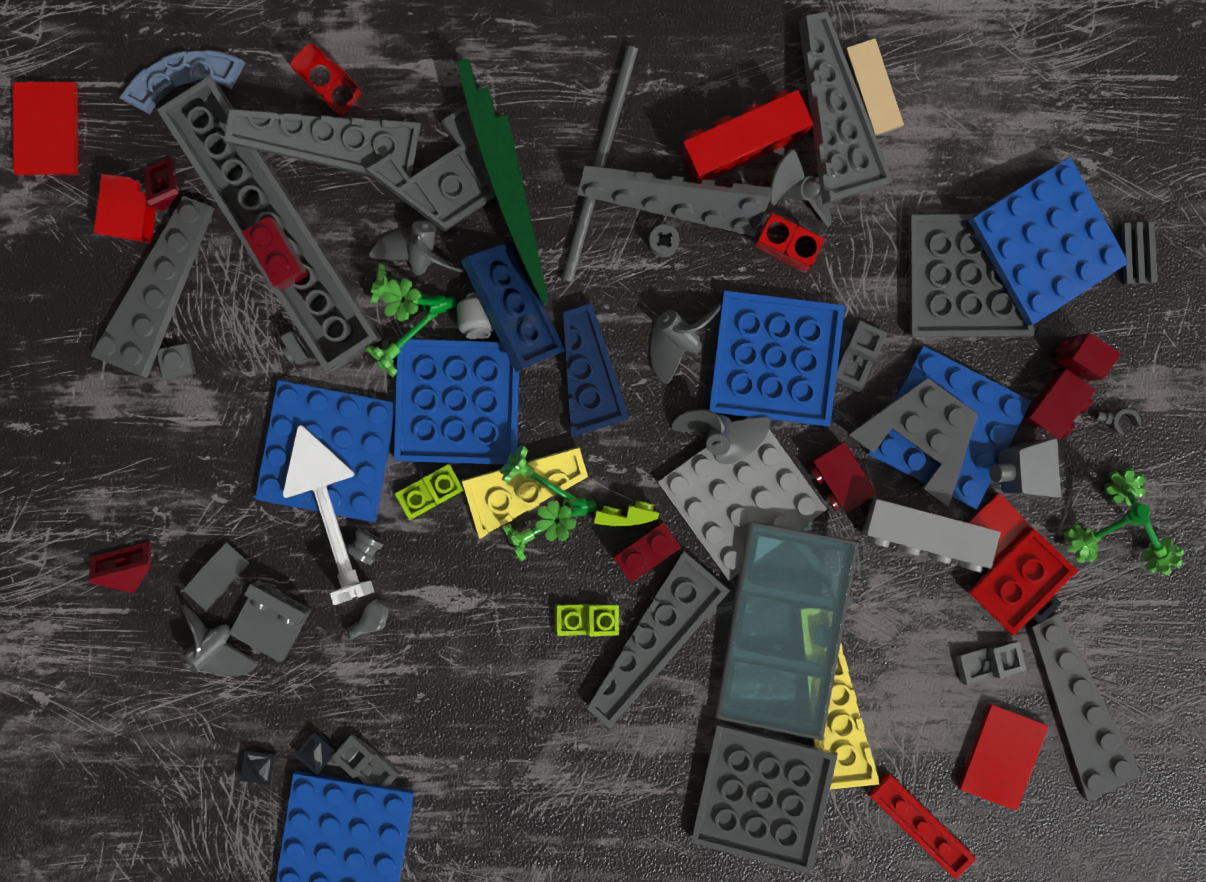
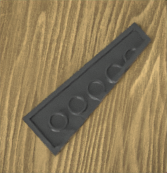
M229 109L223 143L369 175L366 173V169L392 153L408 177L411 178L421 123L388 120L373 121L359 118L344 119L330 116H301V114H276L273 112Z
M184 196L182 197L92 352V357L148 378L214 212L213 207Z
M683 551L592 697L587 709L610 729L730 590Z
M1054 612L1050 614L1041 624L1034 622L1029 625L1041 665L1045 670L1048 688L1053 695L1056 705L1055 710L1065 733L1064 738L1073 758V767L1084 799L1090 802L1141 776L1142 774L1060 613Z

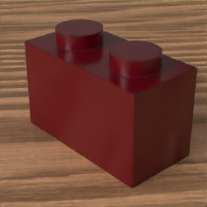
M268 216L242 231L243 236L273 287L283 291L309 276L278 221Z
M1092 333L1064 338L1055 350V353L1058 355L1053 362L1062 369H1068L1084 382L1105 379L1121 353Z
M1068 369L1056 370L1027 409L1023 420L1048 439L1060 440L1061 437L1066 438L1074 429L1075 424L1073 421L1078 414H1083L1093 402L1091 397L1096 390Z
M839 442L810 460L813 467L809 471L818 485L823 483L829 493L825 497L834 511L839 509L840 512L846 514L877 495L846 442Z
M661 520L613 555V559L630 583H632L679 550L681 546Z

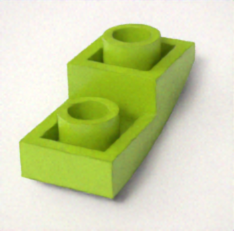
M450 464L395 493L394 496L409 521L461 493L464 489Z
M636 501L635 506L628 505L626 516L621 515V509L604 506L603 511L596 510L594 523L609 526L638 525L658 519L659 512L653 510L654 504Z
M554 604L556 636L619 635L618 604Z

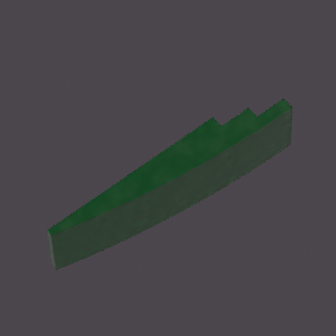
M470 60L457 61L475 134L502 213L544 307L550 306L508 116L496 117L489 88H477Z

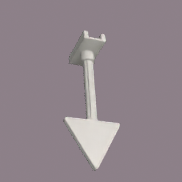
M299 426L283 497L289 498L310 490L314 491L340 573L337 576L341 588L330 593L333 605H337L351 600L353 597H362L374 592L372 582H359L356 570H352L327 490L329 484L354 476V472L304 426Z

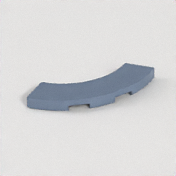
M212 50L174 53L163 57L161 61L153 64L148 69H143L128 84L120 99L150 115L158 102L167 94L182 86L199 83L208 76L218 85L232 90L245 62L232 55Z

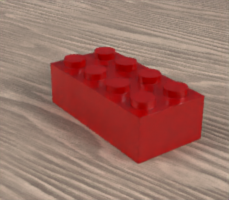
M788 90L781 91L771 97L772 102L763 106L760 103H755L742 111L743 115L732 119L731 115L716 121L714 123L715 127L706 132L701 128L686 135L687 140L683 142L680 155L692 182L702 184V179L711 180L804 138L813 126V122L799 90L790 94Z

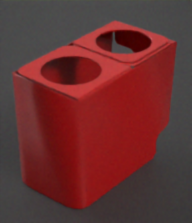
M313 44L305 46L290 62L291 68L298 77L341 116L363 94L350 76ZM317 65L326 66L330 70V81L324 86H316L310 80V71ZM341 85L349 87L353 92V98L344 107L336 105L332 100L333 90Z
M101 174L94 233L150 244L153 237L156 209L147 206L146 193L140 192V183L131 180V177Z
M771 213L766 219L761 235L754 247L797 270L806 272L812 267L825 238ZM774 222H779V225L789 230L787 240L781 244L772 243L767 237V229ZM804 237L816 244L817 249L813 256L803 258L796 253L795 243L798 238Z

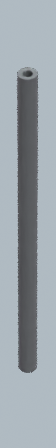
M626 46L593 167L605 168L638 51L636 47ZM584 197L561 277L563 281L573 283L596 199Z

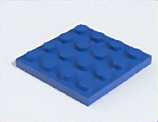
M1071 157L1057 163L968 219L1027 326L1034 325L1128 264L1124 253Z
M723 291L709 410L721 414L755 418L768 417L770 420L830 426L845 305Z
M410 339L400 348L401 352L397 355L394 461L509 464L507 462L509 454L511 452L515 454L517 450L520 371L515 372L502 343Z
M922 346L894 401L924 379L929 378L978 414L952 498L973 509H977L992 480L989 474L990 467L993 464H999L1000 450L1009 447L1032 401ZM892 429L874 453L869 450L867 452V455L924 484L939 465V463Z
M278 380L255 500L320 512L313 490L289 498L283 497L297 429L299 426H304L354 472L353 477L327 486L335 515L376 522L394 432L396 403Z
M295 771L292 779L276 882H400L415 790L392 786L382 787L380 784L372 785L362 781Z

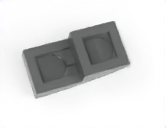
M859 321L838 364L836 382L860 392L865 385L873 362L878 358L887 332Z
M226 543L184 588L183 592L203 610L207 611L227 590V587L249 566V562Z
M1020 641L1005 642L955 654L961 684L964 685L974 684L993 677L1001 679L1027 671Z
M353 734L331 757L352 778L357 777L367 784H380L382 787H388L401 773L377 751Z

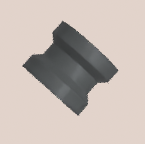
M667 224L655 227L650 234L649 248L654 255L661 258L673 255L680 242L677 230Z
M358 528L355 533L356 539L353 543L348 544L346 550L356 559L372 565L375 560L374 554L377 550L382 549L384 542L373 534Z

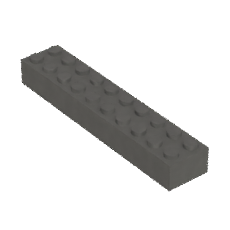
M208 76L157 109V111L324 371L333 373L366 352L365 347L368 345L374 347L383 340L262 151L223 143L229 109H235L220 86ZM268 216L278 221L309 276L283 291L273 287L242 234V231Z

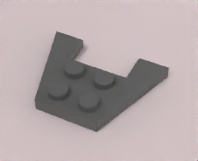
M467 104L441 122L457 148L409 178L391 153L366 169L367 174L444 232L495 198V192L478 144Z
M926 378L847 435L874 453L892 429L939 463L921 489L943 505L949 507L978 414L929 378Z

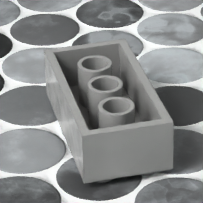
M874 498L870 499L861 532L868 536L867 541L884 547H889L890 542L897 543V549L918 556L920 550L927 551V557L950 564L951 558L957 559V565L981 572L982 566L991 569L1001 532Z

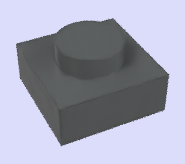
M290 331L280 337L284 343L281 349L290 362L295 361L296 364L304 365L313 359L297 333Z
M190 344L158 350L157 355L163 380L196 374Z

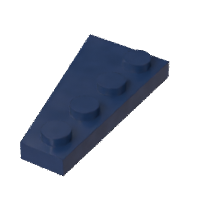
M590 303L563 312L572 438L628 420L629 417L593 304Z

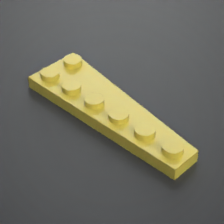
M799 607L804 661L824 664L827 646L815 644L818 625L831 627L833 612L814 607ZM840 644L823 741L813 739V747L838 752L830 789L878 785V775L867 742L864 724L859 713L856 695L851 684L847 662L842 651V644ZM806 675L811 723H813L821 678Z

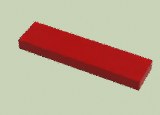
M889 772L883 776L878 785H875L867 793L955 880L977 859Z

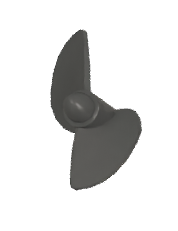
M790 150L784 155L775 170L770 187L772 188L770 204L775 206L781 197L808 200L824 223L830 226L829 203L822 205L820 182L813 172L801 166L796 151Z
M416 221L412 225L388 234L376 243L370 253V258L373 260H408L412 272L417 276L424 274L427 267L431 265V262L454 271L467 273L465 269L433 253L436 226L428 221Z
M717 303L700 320L690 325L674 310H668L657 318L652 330L650 353L654 372L664 384H668L671 381L684 352L699 353L701 351L702 343L696 331L704 327L715 317L721 308L720 303Z
M708 409L686 411L678 415L672 423L674 431L708 432L707 449L713 454L714 459L722 464L735 463L751 454L764 441L770 428V419L768 417L731 422L725 415H717Z
M186 603L181 605L194 639V643L180 655L183 666L187 670L189 669L194 673L203 670L219 675L239 676L245 675L257 667L256 661L226 644L230 637L231 627L229 625L222 624L208 630Z

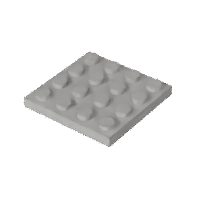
M770 429L758 448L735 463L722 464L717 462L706 446L658 481L661 488L728 580L740 573L749 521L800 530L827 510ZM759 536L754 562L784 540Z

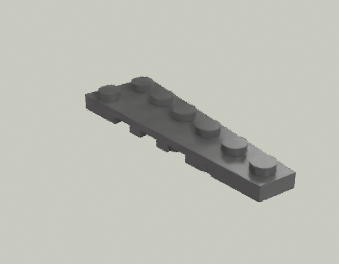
M584 165L578 195L755 236L771 199L772 188L733 183L732 188L714 186L715 181L703 179L702 184L683 182L684 177L672 176L671 179L663 180L656 179L652 173L629 172L627 170Z

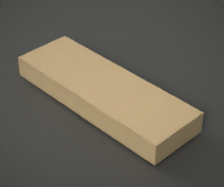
M876 38L847 47L845 53L875 136L901 128L904 123Z

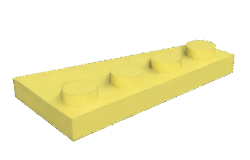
M579 446L526 462V464L535 469V473L562 490H566L588 477ZM501 469L462 480L479 539L557 494L531 477L527 479L521 474L515 475L510 482H505L502 480L503 474L500 473Z

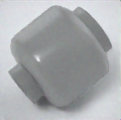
M477 293L467 294L466 298L457 304L458 329L468 339L481 340L490 337L495 329Z

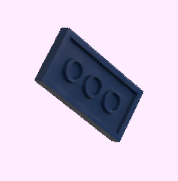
M512 242L467 256L461 261L515 372L565 351Z

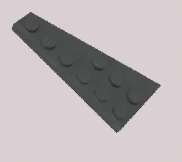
M828 11L805 16L799 20L811 119L813 122L812 128L822 205L886 186L892 183L893 180Z

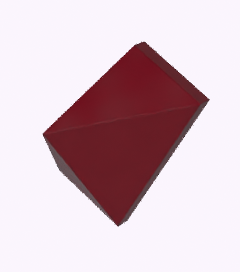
M172 157L143 169L147 202L150 206L162 212L167 209L179 193Z
M148 541L91 556L89 581L92 584L134 594L150 569L151 543Z

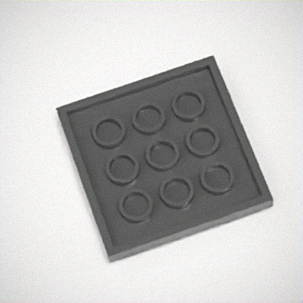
M976 214L909 216L910 338L1034 336V325L1027 326L968 221V219Z
M717 723L691 843L811 874L838 752Z

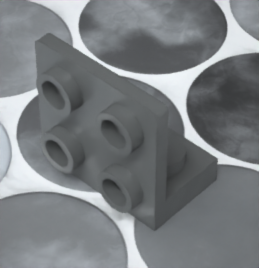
M256 581L249 585L244 594L248 599L230 630V635L278 662H283L312 609L265 583Z

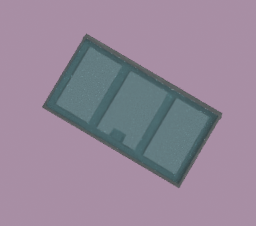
M756 521L748 522L715 718L823 741L859 541Z

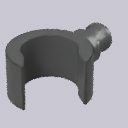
M1118 409L1113 413L1097 411L1095 415L1097 421L1109 424L1110 430L1118 436H1124L1118 423L1119 418L1123 414L1129 416L1134 426H1141L1139 414L1132 409Z

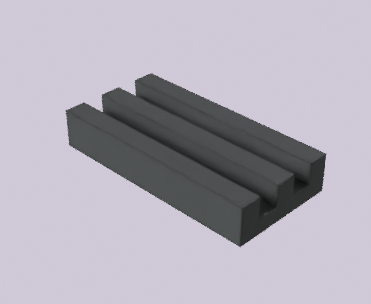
M1155 221L1121 224L1122 252L1128 261V264L1122 267L1123 285L1156 283ZM1131 230H1135L1137 278H1133ZM1143 230L1145 235L1146 277L1144 264Z

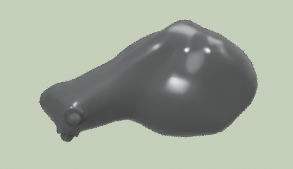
M375 599L362 610L359 621L346 628L348 639L353 640L365 633L383 629L389 614L387 604L381 599Z

